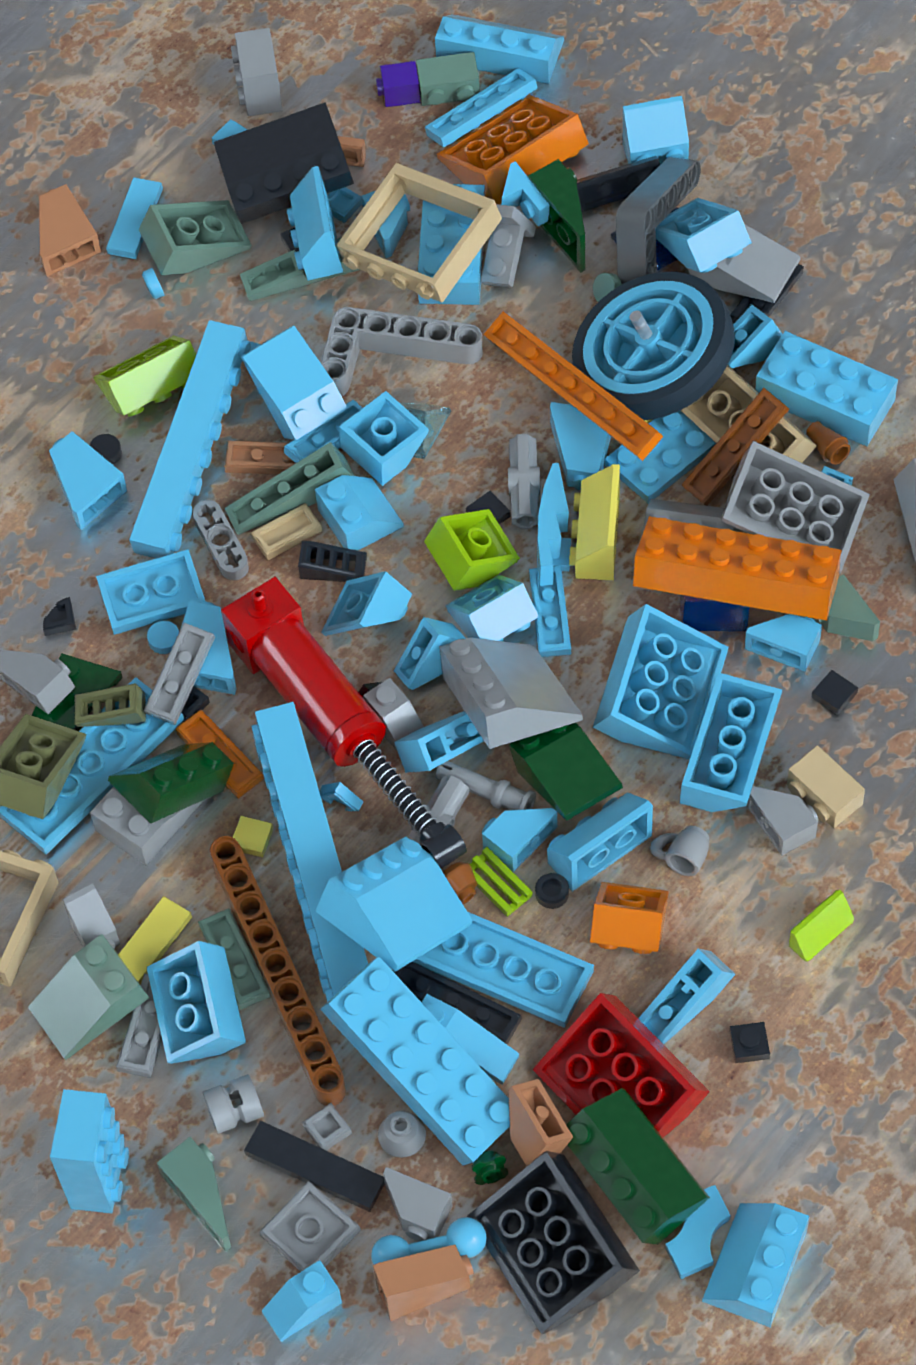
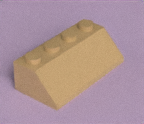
M727 366L719 380L706 394L681 411L717 443L759 393L732 368ZM785 416L782 417L760 443L801 463L817 447Z

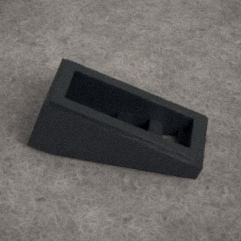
M302 541L298 563L300 579L346 582L364 577L367 552L314 541ZM310 558L316 559V562L310 563ZM324 559L329 560L328 566L323 565ZM337 560H342L341 569L336 568ZM350 561H356L354 572L349 571Z

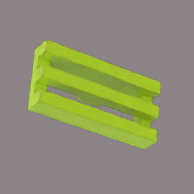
M488 847L482 850L480 856L476 855L472 858L470 865L477 881V887L506 917L532 897V891ZM486 861L521 894L520 897L485 863ZM479 868L512 903L509 905L475 870Z

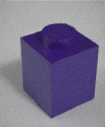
M415 61L380 66L381 78H376L378 96H384L385 107L421 103Z

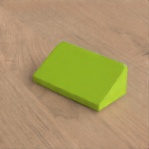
M840 889L831 894L790 931L789 947L806 962L810 961L854 921L852 911L844 893Z

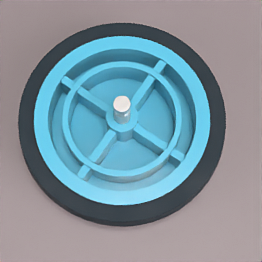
M681 272L652 273L620 285L603 297L590 310L577 331L572 349V364L643 420L657 419L688 407L706 394L719 380L733 352L734 326L726 304L715 289L704 280Z

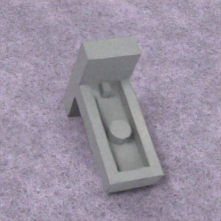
M497 205L502 220L490 235L481 282L489 286L513 288L523 237H534L536 225L515 206Z

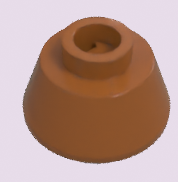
M459 861L443 871V874L463 905L476 895L474 889L477 886V881L469 863Z

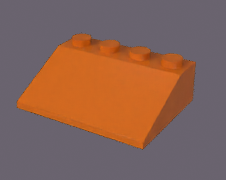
M528 94L524 99L517 101L436 155L464 184L485 185V197L495 200L496 205H498L502 201L509 167L512 162L516 161L528 177L557 159L563 162L567 158L576 156L579 150L589 143L577 113Z

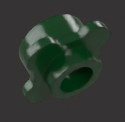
M495 1151L483 1152L472 1164V1170L476 1172L474 1177L475 1183L478 1185L491 1184L505 1178L508 1175V1169L504 1167L506 1163L505 1156Z

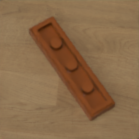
M763 388L681 485L701 503L708 506L736 473L740 461L752 441L760 444L788 412L789 408Z

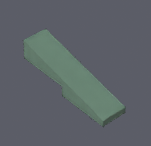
M293 250L241 273L240 277L249 300L253 301L360 269L352 270L342 262V273L308 281L304 269L298 270L294 254L296 251Z

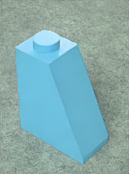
M551 402L550 425L566 484L568 487L581 490V480L604 469L611 436L572 405Z
M73 431L64 438L57 440L49 450L54 470L79 529L82 530L127 492L123 473Z
M189 601L183 623L213 633L215 636L193 686L235 695L237 688L221 607L205 601L200 603Z

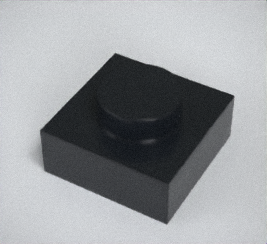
M764 1022L730 1026L729 1032L735 1064L770 1059Z

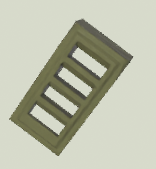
M134 683L75 695V725L77 727L145 722V693ZM105 702V712H102V703ZM115 702H119L118 710H115ZM88 703H93L92 715H88Z

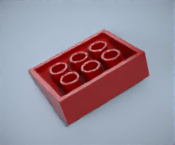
M600 993L532 1069L575 1115L585 1107L619 1089H625L663 1138L684 1121L710 1092L615 995Z

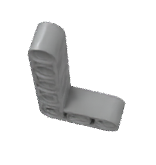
M344 307L336 311L333 316L321 364L334 381L341 396H344L350 388L359 349L460 364H474L483 355L482 332L476 325Z

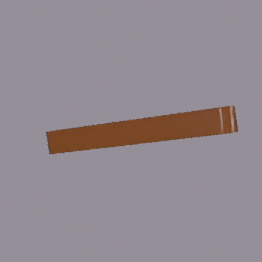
M231 836L218 837L210 847L211 858L217 877L257 967L268 987L270 996L316 1099L324 1106L330 1103L336 1106L343 1101L346 1094L342 1070L240 844ZM224 854H233V857L230 859H220ZM239 881L246 882V884L242 887L237 888L232 886L234 883ZM250 909L259 910L255 915H245V912ZM262 937L271 938V940L268 943H257V941ZM273 966H284V969L280 972L269 971ZM287 994L297 995V998L293 1001L282 1000ZM300 1023L310 1024V1027L306 1030L295 1029ZM313 1052H322L324 1054L317 1060L308 1058ZM327 1081L338 1083L333 1089L321 1088L322 1084Z

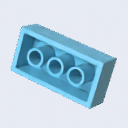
M453 184L485 196V185ZM423 200L418 272L433 278L474 219ZM483 246L443 303L432 298L427 300L418 295L419 304L480 305Z
M784 331L756 376L755 390L759 393L765 388L789 408V413L812 423L819 421L836 433L864 446H868L895 402L898 379Z
M63 1089L50 1159L71 1209L113 1213L114 1203L121 1200L123 1183L119 1180L121 1168L126 1169L129 1148L124 1146V1134H120V1123L115 1120V1108L110 1106L107 1094Z

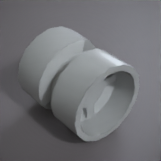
M249 1074L230 1081L228 1088L218 1085L202 1092L218 1134L235 1128L239 1120L248 1123L264 1116ZM240 1098L241 1105L233 1108L231 1100Z

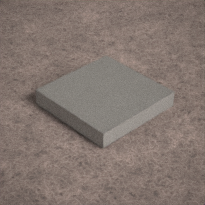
M308 1181L259 1233L264 1240L301 1272L319 1260L326 1267L361 1229L355 1221Z

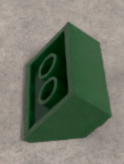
M213 742L184 744L110 775L108 781L151 824L223 792L234 763Z

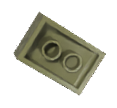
M25 714L0 746V806L44 819L60 795L85 742L86 734Z

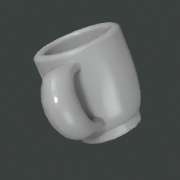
M690 825L679 834L666 833L658 836L651 842L650 851L656 858L665 860L673 871L684 876H695L700 871L707 856L710 837L703 829ZM672 842V844L670 845L668 851H667V852H664V851H663L664 846H665L666 844Z

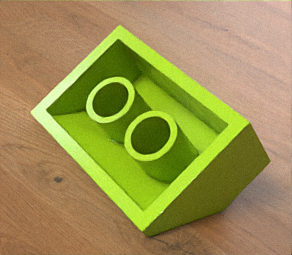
M173 335L95 375L93 378L116 413L121 415L127 414L128 417H131L145 410L143 405L153 400L155 403L168 399L172 396L171 391L180 386L184 389L197 354L190 340Z

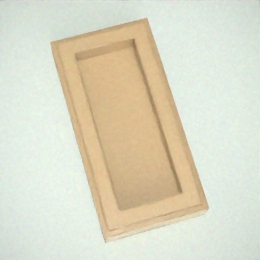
M304 503L252 531L251 536L265 558L270 560L302 543V541L322 532V525L307 504Z

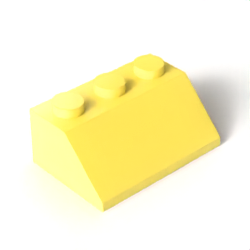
M613 464L581 480V493H574V511L579 512V518L572 519L571 538L577 539L576 547L570 546L569 566H575L576 579L614 580L620 502V464Z

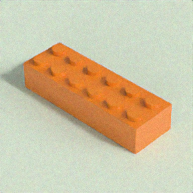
M649 516L635 554L633 586L827 621L838 583L842 550L828 546L800 543L794 540L766 537L760 534L754 535L730 529L702 526L697 523H685Z

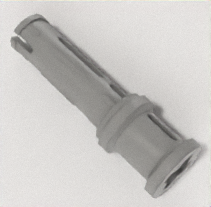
M449 761L441 764L443 767L439 765L437 768L436 779L442 780L444 776L449 777L451 775L459 778L469 787V792L491 800L494 808L500 809L503 807L508 810L532 809L534 806L536 792L532 790L526 792L511 786L508 780L497 782Z

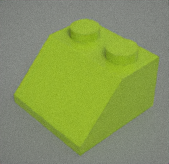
M490 509L439 517L424 540V543L454 591L478 587L514 565L520 559Z

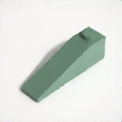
M329 442L225 507V511L235 532L240 535L267 524L304 503L307 506L316 504V488L341 475H355L346 457Z

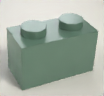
M474 52L416 60L422 106L466 101L480 92Z

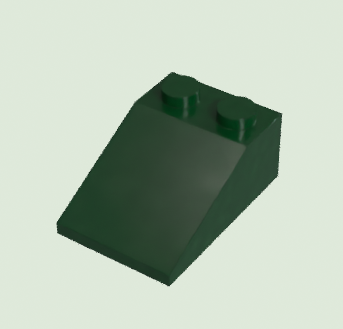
M557 159L530 174L528 178L549 204L548 221L540 226L581 273L586 270L585 229L577 190V178L571 168H566Z
M577 723L508 743L517 772L566 821L623 788L621 781Z

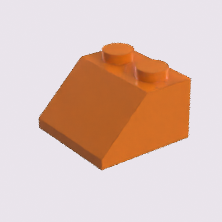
M601 882L594 903L590 943H597L599 947L604 949L632 948V951L639 954H650L652 951L658 952L662 939L669 891Z

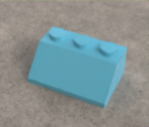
M315 166L310 169L290 194L292 208L287 209L291 227L295 226V229L291 230L292 241L295 248L299 247V251L294 252L298 270L304 269L308 281L343 272L340 253L336 246L338 241L332 208L319 166Z
M628 792L620 798L614 797L610 799L600 812L592 817H584L578 822L574 830L566 835L561 834L551 841L547 848L548 864L557 874L567 880L569 888L573 892L652 836L653 805L649 800Z
M197 941L147 966L167 1063L173 1064L219 1056L246 1043L224 947Z
M740 1203L702 1302L771 1328L806 1236L809 1216L776 1203Z

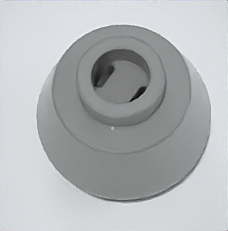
M397 1111L387 1116L380 1124L378 1130V1140L382 1149L394 1157L403 1158L414 1155L422 1148L426 1139V1129L421 1119L406 1111Z

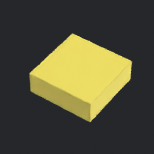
M240 816L233 838L238 841L243 853L263 858L273 832V824Z

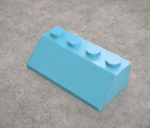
M451 14L443 16L435 37L436 57L474 52L477 70L508 75L519 68L535 78L536 82L549 84L564 42V36Z
M718 672L681 785L680 804L709 812L747 806L780 701L782 689Z

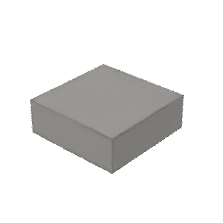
M332 1103L302 1122L304 1129L316 1145L326 1151L352 1134L351 1128Z

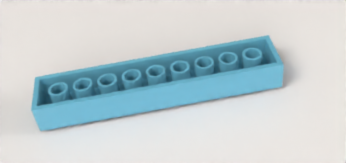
M294 702L255 711L257 724L252 725L251 728L258 759L261 761L265 784L269 790L273 813L277 819L281 842L285 848L289 871L295 884L297 900L303 913L305 929L311 942L313 958L318 967L321 987L328 1002L368 964L365 950L361 945L315 912L328 880L341 873L342 870Z

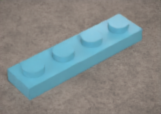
M519 68L426 125L425 131L427 136L443 148L454 143L464 134L478 128L480 124L500 114L507 107L524 99L528 94L538 89L535 78Z

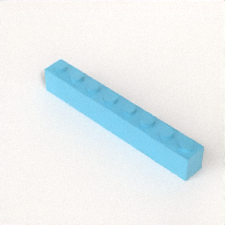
M211 320L207 324L129 539L136 554L160 558L178 552L180 549L183 525L188 524L190 521L193 497L198 496L200 493L203 469H207L210 465L213 441H218L222 429L220 422L223 413H228L231 406L230 394L232 388L237 386L240 381V366L242 363L240 356L249 352L251 348V342L248 341L244 328Z

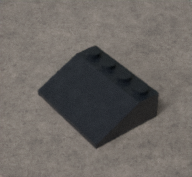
M326 102L213 142L235 212L241 224L291 207L290 194L312 167L319 166L327 193L354 184Z
M545 1151L467 1215V1217L479 1221L486 1232L485 1246L541 1334L547 1333L610 1295L640 1271L564 1154Z

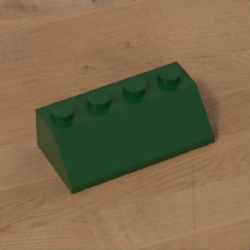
M621 1088L585 1107L566 1124L573 1136V1139L568 1143V1147L642 1243L660 1244L710 1198L625 1089Z

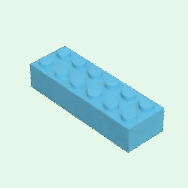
M380 957L369 962L320 1009L462 1165L473 1163L510 1127L509 1098Z

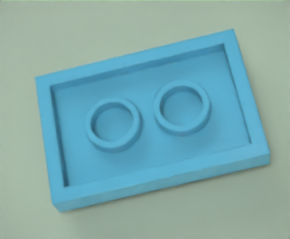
M681 411L654 419L649 423L663 438L643 461L623 445L605 458L606 467L620 464V480L648 504L651 499L658 497L700 463L716 444Z
M189 549L96 576L114 635L184 615L189 601L197 603L205 601Z

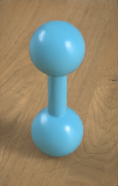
M463 1217L451 1223L446 1235L408 1244L400 1236L386 1235L374 1244L371 1252L372 1263L375 1265L379 1262L451 1245H456L460 1256L467 1255L468 1258H472L483 1250L486 1244V1232L479 1221Z

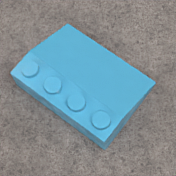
M647 604L643 605L627 617L593 728L620 742L690 760L717 674L722 671L729 647Z
M406 836L330 878L315 912L375 957H380L395 972L466 929L473 921L433 856L421 848L419 843L410 840Z

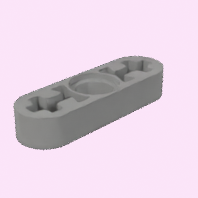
M213 500L200 501L193 509L195 526L223 577L228 580L243 578L249 570L247 555L221 507ZM208 512L210 516H213V526L210 527L207 518L203 517L204 513ZM220 534L227 535L230 538L224 545L219 546L212 543L213 538ZM231 553L234 562L239 564L238 567L233 568L231 564L229 565L228 554Z

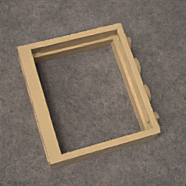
M396 163L336 246L343 259L342 262L352 270L360 269L377 280L385 279L392 282L399 289L405 290L407 288L416 292L424 299L429 300L432 298L443 303L502 220L495 200ZM405 193L474 219L433 278L364 251Z
M3 850V852L0 851V871L36 882L5 951L0 958V984L11 987L59 882L54 868L49 863L39 859L31 861L22 858L14 851Z

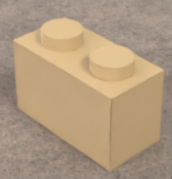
M818 745L788 770L787 785L791 794L799 796L808 805H811L818 819L822 822L826 821L833 828L837 827L863 805L865 788Z

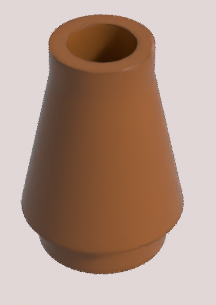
M819 421L813 422L806 430V435L817 445L816 449L825 462L837 465L848 457L851 447L846 437L827 428Z

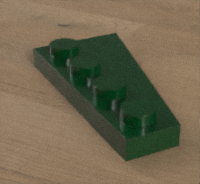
M61 653L59 660L71 671L68 676L75 685V688L49 714L36 706L31 716L79 731L82 727L75 725V695L111 688L113 685L116 686L123 677L121 671ZM88 703L89 715L93 710V703Z

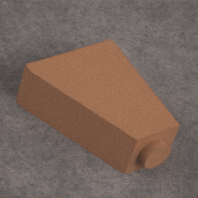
M67 184L51 189L39 196L40 257L44 273L47 277L101 253L97 233Z
M456 1245L379 1262L373 1265L377 1290L390 1321L470 1289L469 1276L474 1274L468 1256H460Z

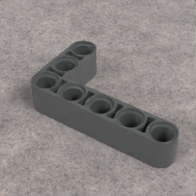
M668 157L620 204L616 215L618 277L622 284L644 275L657 273L656 227L697 186L701 174V166L698 160Z

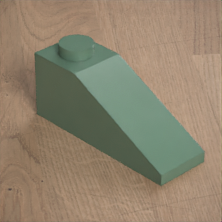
M189 1137L157 1162L160 1175L225 1251H228L231 1248L217 1178L212 1164L215 1157L204 1143L197 1145Z

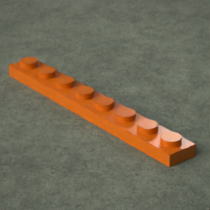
M504 311L483 334L488 340L643 461L663 438L651 425Z

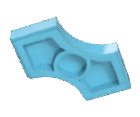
M716 1185L704 1189L710 1198L685 1220L680 1233L673 1240L665 1244V1248L680 1279L713 1266L714 1261L710 1250L712 1238L721 1226L729 1222L731 1217Z

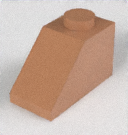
M536 1079L511 1086L508 1090L510 1139L526 1166L531 1164L545 1151L560 1154L573 1139V1136L540 1080Z

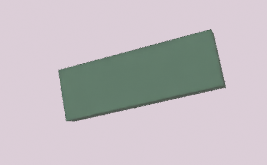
M228 908L198 921L206 942L225 948L239 1011L271 997L268 987L230 909Z

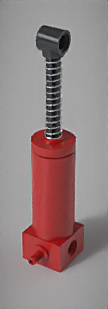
M276 576L221 609L228 644L251 673L255 674L261 670L287 703L294 702L299 719L337 766L346 767L358 762L363 764V768L368 770V774L373 777L374 782H377L379 788L383 789V793L388 795V799L393 801V805L398 807L399 813H402L404 819L408 820V824L413 826V830L418 832L421 848L433 856L440 869L467 853L466 845L457 830L450 824L445 826L443 822L436 823L437 819L432 818L431 811H427L426 805L421 804V799L416 798V793L411 792V787L406 786V780L401 779V774H397L396 768L391 767V762L386 761V756L381 755V750L376 749L385 737L386 726L306 629L300 605Z

